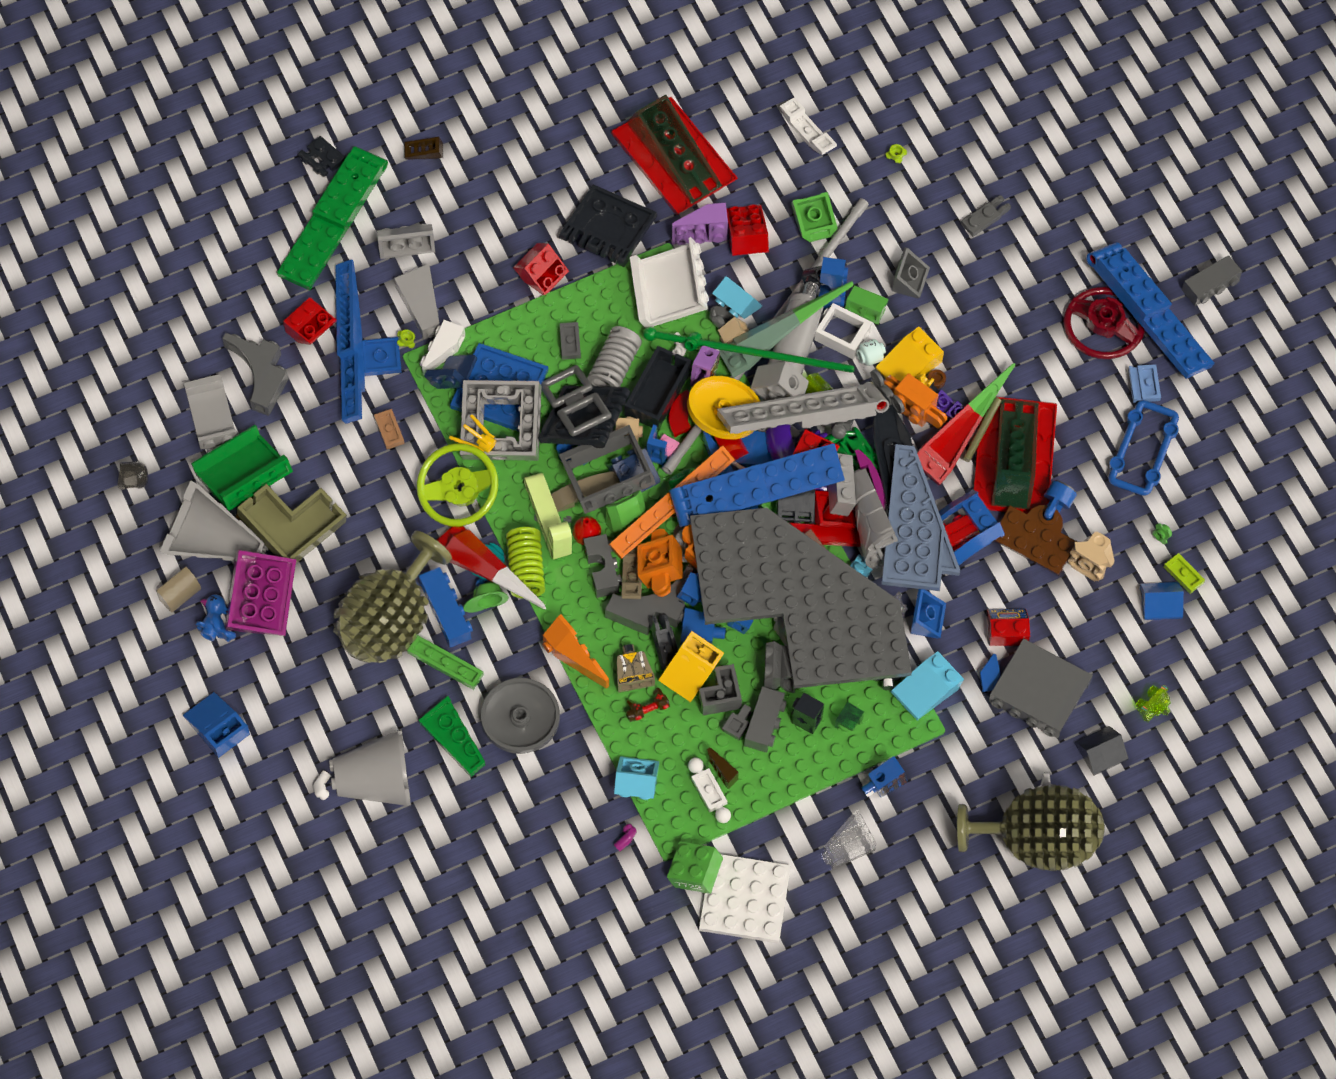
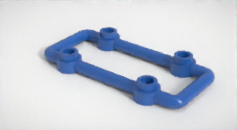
M1141 400L1136 404L1135 409L1128 413V427L1117 455L1111 458L1109 463L1111 471L1108 479L1112 485L1142 496L1151 493L1153 487L1160 482L1161 474L1159 471L1171 439H1174L1179 431L1177 426L1179 415L1176 411ZM1143 408L1171 417L1170 422L1164 425V439L1153 468L1148 470L1145 475V488L1116 478L1117 474L1124 469L1125 461L1123 458L1135 427L1142 422L1143 414L1141 411Z

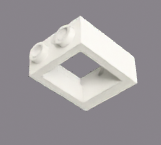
M833 303L830 309L826 308L822 316L823 320L821 323H818L815 341L854 360L859 345L864 343L871 333L872 322ZM833 316L860 328L851 344L824 331Z

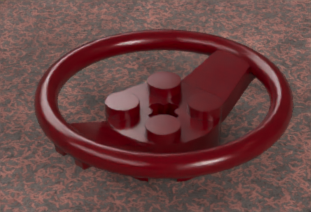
M1109 287L1091 288L1075 296L1066 308L1064 328L1068 339L1079 351L1098 359H1115L1127 355L1141 342L1145 329L1139 322L1138 329L1135 328L1125 317L1123 305L1118 300L1111 297L1100 300L1096 299L1095 301L1084 300L1087 297L1099 294L1117 297ZM1072 314L1086 319L1087 327L1095 334L1106 338L1116 335L1128 343V345L1112 352L1096 351L1085 346L1078 340L1072 330Z

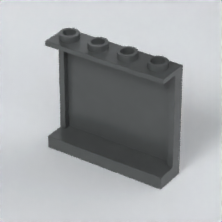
M1023 639L991 692L989 702L995 708L1007 711L1012 717L1026 721L1029 726L1043 730L1047 736L1058 739L1061 730L1082 694L1090 685L1093 675Z

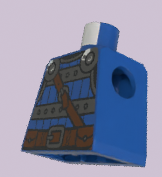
M893 756L868 774L870 782L862 786L861 789L866 797L875 792L880 797H883L908 783L905 771L895 756Z

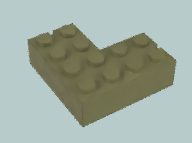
M267 484L253 494V499L250 497L237 507V515L265 543V546L275 556L296 559V563L345 524L347 515L336 503L332 505L333 500L322 488L293 511Z

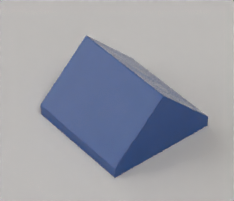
M1179 582L1140 584L1144 620L1183 619L1184 591Z
M918 589L911 634L938 639L941 638L946 603L924 589Z

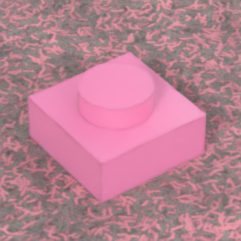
M664 434L660 440L667 442V459H669L680 446V442Z

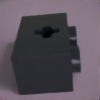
M803 693L801 698L797 697L792 705V708H794L791 714L793 716L792 724L814 734L823 719L824 703Z

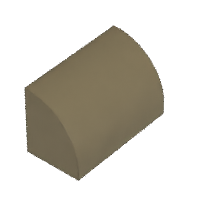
M185 567L156 591L159 600L172 613L201 590V586L192 572Z

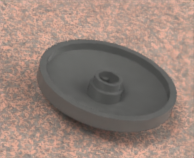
M514 678L498 684L488 693L481 709V722L487 738L495 746L506 752L525 754L539 750L551 741L559 727L560 710L556 697L545 685L528 678Z

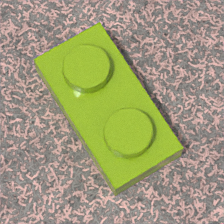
M1179 553L1164 565V568L1189 594L1205 582V579Z

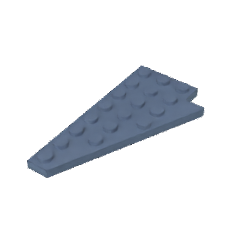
M896 444L888 519L898 541L885 546L882 585L940 591L941 575L959 576L960 568L915 446Z

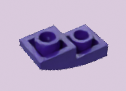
M943 390L937 393L939 394L937 408L946 414L948 421L964 408L959 401L954 402Z

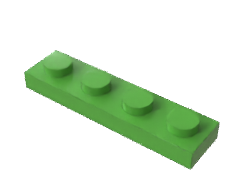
M417 635V638L407 650V653L472 690L475 689L484 676L482 670Z

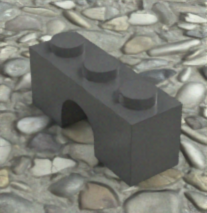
M606 534L584 539V549L588 564L601 563L604 566L601 571L592 573L597 598L618 594L619 586H622L620 574L617 575L615 570L618 568L616 557L612 558L611 552L613 550L608 545L612 541H608Z

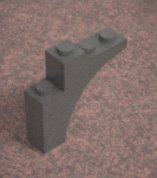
M225 333L223 337L224 348L231 350L241 357L253 373L254 392L250 400L252 410L269 416L289 380L287 371L281 366H276L281 357L280 346L273 341L268 342L262 340L261 344L258 345L254 341L241 339L236 334Z
M687 566L683 572V578L676 580L671 585L670 593L664 597L652 594L643 596L641 599H622V596L613 594L605 609V618L648 635L651 630L649 617L655 616L659 620L660 614H667L670 625L677 628L680 622L683 623L685 602L676 596L690 572L694 573V569Z

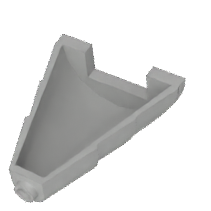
M865 468L854 471L856 498L854 509L864 561L869 568L877 570L880 566L884 565L885 546L897 542L898 539Z
M190 481L183 496L184 501L172 529L166 535L160 552L167 555L222 558L225 561H235L236 553L239 550L266 554L267 551L264 548L265 543L241 520L238 521L221 503H218L199 484Z

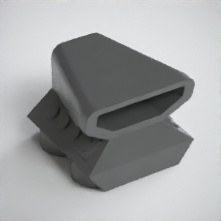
M775 641L766 643L764 687L775 690L781 686L785 691L795 693L796 688L793 686L788 647L782 646Z

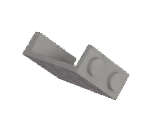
M221 374L185 382L184 386L200 449H212L236 437Z

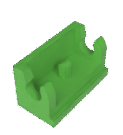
M854 286L846 300L845 309L875 324H879L886 310L885 307L888 299Z

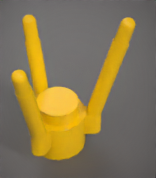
M473 414L470 415V418L486 435H480L466 424L463 427L478 438L476 443L479 446L449 436L450 440L472 445L487 453L494 448L497 442L494 439L495 436L489 433Z

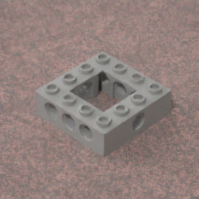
M463 380L461 439L479 446L476 443L478 438L466 430L463 425L466 424L482 435L483 431L470 418V415L473 414L484 426V404L521 405L519 407V441H516L513 437L494 438L497 441L494 448L489 453H484L491 460L539 461L538 437L540 435L542 390L540 382ZM460 451L463 460H481L469 452Z

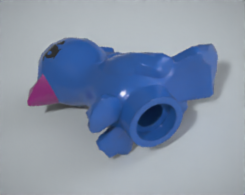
M214 594L207 599H202L200 602L205 606L207 615L203 622H196L198 631H201V636L209 641H214L216 636L220 639H225L227 642L236 638L235 632L226 630L221 615L227 614L226 611L228 610L223 597Z

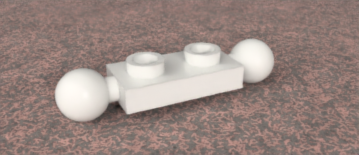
M692 758L688 762V769L692 773H696V775L691 776V780L708 811L716 810V820L720 823H727L731 818V812L723 807L727 805V800L710 769L708 768L703 771V761L699 758Z

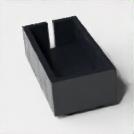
M657 346L625 404V416L639 419L640 423L651 428L653 425H657V430L659 431L673 402L691 372L692 360L676 354L675 365H672L673 352Z

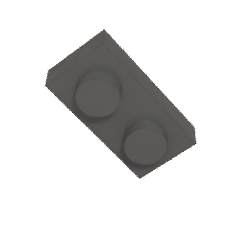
M578 322L560 323L562 360L580 359Z

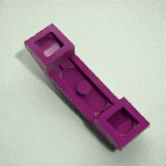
M859 449L855 450L861 470L866 468L867 473L870 472L877 495L886 512L885 493L879 474L870 459Z

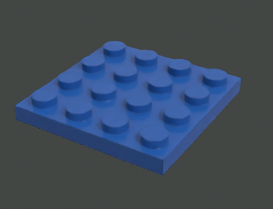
M478 343L473 354L477 357V361L469 380L539 381L542 384L549 369L548 366ZM463 388L457 389L450 404L451 409L462 412ZM484 404V420L519 432V407L521 405Z

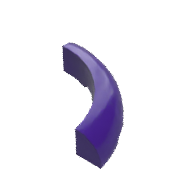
M778 425L766 430L767 450L771 454L773 461L793 454L795 446L791 437L790 425ZM828 486L815 489V491L828 492Z

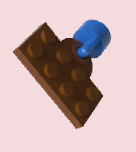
M1053 480L1044 494L1049 500L1048 505H1039L1031 509L1028 514L1010 506L1000 522L1005 535L1003 537L1000 536L994 541L1059 576L1071 556L1070 552L1074 548L1075 542H1077L1061 533L1063 520L1060 512L1062 508L1069 509L1077 493L1069 485L1059 480Z

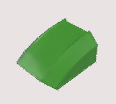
M828 192L791 202L794 217L802 238L813 242L832 237L836 232L837 224Z
M638 490L630 496H626L606 506V524L614 536H619L646 512L641 491Z

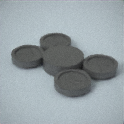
M876 369L870 372L872 380L869 382L874 383L889 402V405H893L903 421L901 413L905 411L902 401L893 394L887 385H884L881 374Z

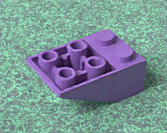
M726 203L707 204L672 223V244L685 245L689 243L688 238L690 237L699 244L727 241L728 219Z

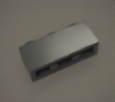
M1228 255L1185 280L1182 291L1194 306L1200 303L1204 304L1213 295L1221 294L1230 285L1235 286L1240 281L1242 270Z
M762 687L745 737V747L766 753L769 746L773 747L776 738L773 733L775 729H779L781 723L779 715L780 712L785 711L787 701L784 700L785 693Z

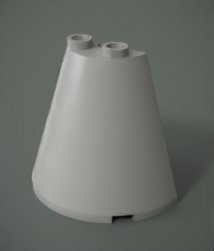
M402 729L329 760L330 771H334L335 778H331L332 789H337L339 797L405 806L411 805Z

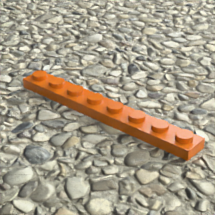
M721 446L674 488L716 477L735 459L724 446ZM670 492L608 544L620 559L626 556L675 513Z

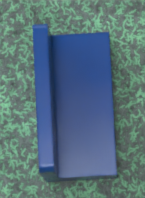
M653 425L647 442V452L652 462L664 465L667 461V442L657 439V425Z

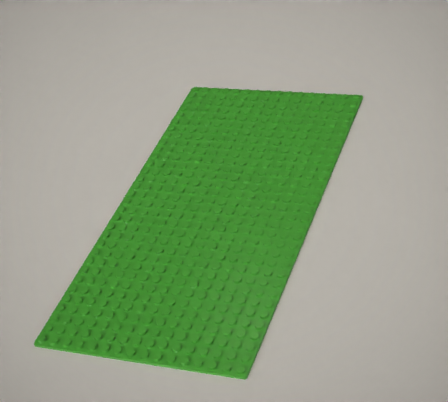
M666 243L640 254L638 257L642 260L672 250L673 247L670 243ZM629 259L625 267L616 264L465 328V338L459 351L453 356L473 355L478 343L548 366L549 370L544 380L575 365H578L585 376L588 377L607 336L610 334V330L612 327L621 326L632 330L642 340V344L634 356V360L631 362V366L620 386L629 389L631 395L657 346L672 351L675 349L676 344L675 342L661 339L647 341L644 338L645 327L639 322L631 262ZM708 309L654 326L658 332L669 334L679 332L681 336L686 337L693 332H698L704 340L721 342L719 329L709 319L710 312ZM578 322L581 358L562 360L560 323ZM429 344L405 353L403 360L447 445L456 444L458 442L450 440L449 436L461 439L462 412L451 409L450 404L458 388L436 389L424 377L420 364L423 356H427L429 352ZM701 346L693 351L686 350L683 357L692 360L693 365ZM673 356V363H672V365H675V357H674V356ZM720 356L715 376L730 377L731 373ZM445 362L434 370L443 369ZM692 367L678 396L687 389L689 392L692 389V386H690ZM573 374L549 386V389L557 399L564 385H583L576 374ZM743 374L739 381L751 388L745 374ZM542 390L540 433L553 408ZM622 405L623 408L619 418H626L625 405ZM668 413L659 431L657 430V439L660 440L665 434L681 444L691 429L674 438L669 426ZM689 415L688 421L692 429L695 423ZM484 420V427L495 438L513 437L516 441H519L520 432ZM639 422V426H643L642 437H639L638 444L640 448H646L647 450V442L652 428ZM703 430L671 475L663 471L662 467L664 465L652 462L659 475L660 483L642 492L646 511L664 497L669 490L673 489L668 483L672 476L690 468L696 469L709 457L703 441ZM711 435V437L713 438V440L715 441V443H716L717 446L719 447V445H718V443H717L715 437ZM539 441V461L491 460L498 475V492L492 507L484 516L506 559L508 560L506 534L510 530L519 527H532L538 529L541 533L540 543L542 545V570L544 571L545 592L538 596V598L545 604L546 609H542L530 601L529 603L544 632L562 614L577 633L575 636L579 644H585L588 648L589 658H594L609 678V687L606 689L559 660L616 771L620 757L659 761L654 799L643 800L635 796H630L663 861H669L674 858L679 842L704 845L945 733V728L934 708L919 720H916L891 693L892 690L882 689V681L868 680L796 688L795 693L787 692L779 686L775 690L785 693L784 700L787 701L785 711L780 712L779 718H781L779 729L774 730L773 735L776 738L773 747L769 746L767 753L745 747V737L748 728L740 740L723 732L722 728L731 714L738 715L744 705L751 708V714L746 720L750 725L761 689L764 687L766 643L775 641L785 646L773 629L776 623L773 620L774 618L753 620L745 634L729 627L727 623L715 624V627L726 628L725 639L713 638L712 645L724 652L715 667L734 664L742 706L741 709L703 716L699 701V691L693 700L689 702L658 681L665 670H661L652 630L646 635L605 618V609L612 595L597 598L592 579V573L601 571L604 566L601 563L588 564L584 545L576 542L572 531L575 522L579 518L590 516L599 522L602 530L601 535L606 534L608 541H613L617 536L612 534L606 524V506L610 504L585 514L580 502H577L575 507L558 512L559 517H561V523L564 522V517H572L571 523H568L572 534V554L553 560L538 521L534 520L535 512L524 484V478L543 473L551 494L571 484L563 463L558 457L557 444L540 443ZM629 444L594 459L585 465L582 464L573 468L572 471L576 480L611 472L607 467V464L611 462L610 459L617 455L624 456L628 454L627 450L632 448V445ZM573 445L571 447L573 449L578 447V445ZM460 451L452 452L459 467L467 468L472 472L487 470L482 460H463ZM490 487L480 492L476 498L480 508L485 504L489 496ZM676 513L671 515L657 529H664L668 535H673L675 527L679 524ZM651 534L647 536L641 543L650 542ZM824 545L829 552L849 566L852 564L842 546ZM613 551L611 552L612 558L616 557L618 568L615 569L616 574H620L622 580L623 558L620 559ZM683 562V572L689 562ZM642 582L641 597L655 594L651 588H647ZM619 586V593L616 595L622 596V586ZM702 601L694 606L686 602L684 603L685 608L703 612ZM681 622L677 628L670 625L673 629L678 650L680 649L683 627ZM633 644L635 652H645L655 676V686L618 693L617 656L624 655L622 649L624 645ZM715 668L701 688L716 686L714 678ZM907 676L901 677L899 681H894V688ZM656 688H660L662 693L667 696L670 707L663 710L655 709L644 714V718L629 722L625 711L629 710L627 700H632L635 703L642 704V706L654 702L653 692ZM803 693L824 703L823 719L814 734L792 724L793 716L791 714L794 709L792 705L797 697L801 698ZM709 747L739 772L738 780L730 789L726 788L707 759V749ZM692 758H699L703 761V771L709 768L727 800V805L723 807L731 812V818L727 823H720L716 820V810L708 811L691 780V776L696 775V773H692L688 769V762Z

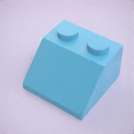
M727 276L712 293L717 297L715 301L722 307L725 305L730 307L729 312L736 318L740 315L745 319L762 307L755 298Z
M620 757L616 771L614 794H619L621 797L635 796L643 800L654 799L659 761Z

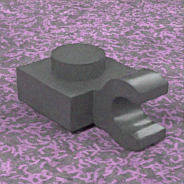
M744 705L738 715L732 713L723 726L722 731L740 740L749 726V722L746 720L751 714V708Z

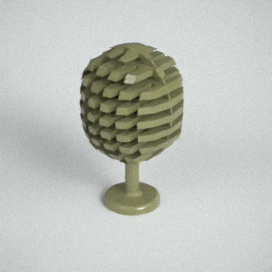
M414 531L411 541L421 553L406 573L394 569H382L374 573H365L359 576L360 580L353 583L352 588L346 592L345 598L339 602V608L334 611V618L339 619L333 632L337 636H341L339 638L342 643L341 646L351 657L367 663L386 662L388 659H398L403 656L402 652L409 649L410 644L417 638V634L423 630L422 624H426L428 614H423L425 611L424 606H427L429 601L425 596H420L422 593L419 588L421 587L415 579L430 559L443 565L448 564L452 560L450 552L431 536L420 531Z
M1042 785L1034 789L1028 788L1024 790V793L1013 799L1009 808L1006 809L1002 822H970L967 806L965 804L958 805L957 838L959 852L967 851L969 834H1002L1003 840L1007 848L1013 853V856L1019 861H1023L1027 866L1036 867L1039 870H1067L1073 866L1075 868L1081 866L1082 862L1089 860L1093 856L1098 846L1100 847L1104 837L1105 824L1099 808L1096 807L1090 797L1082 794L1080 790L1076 788L1071 789L1064 785Z

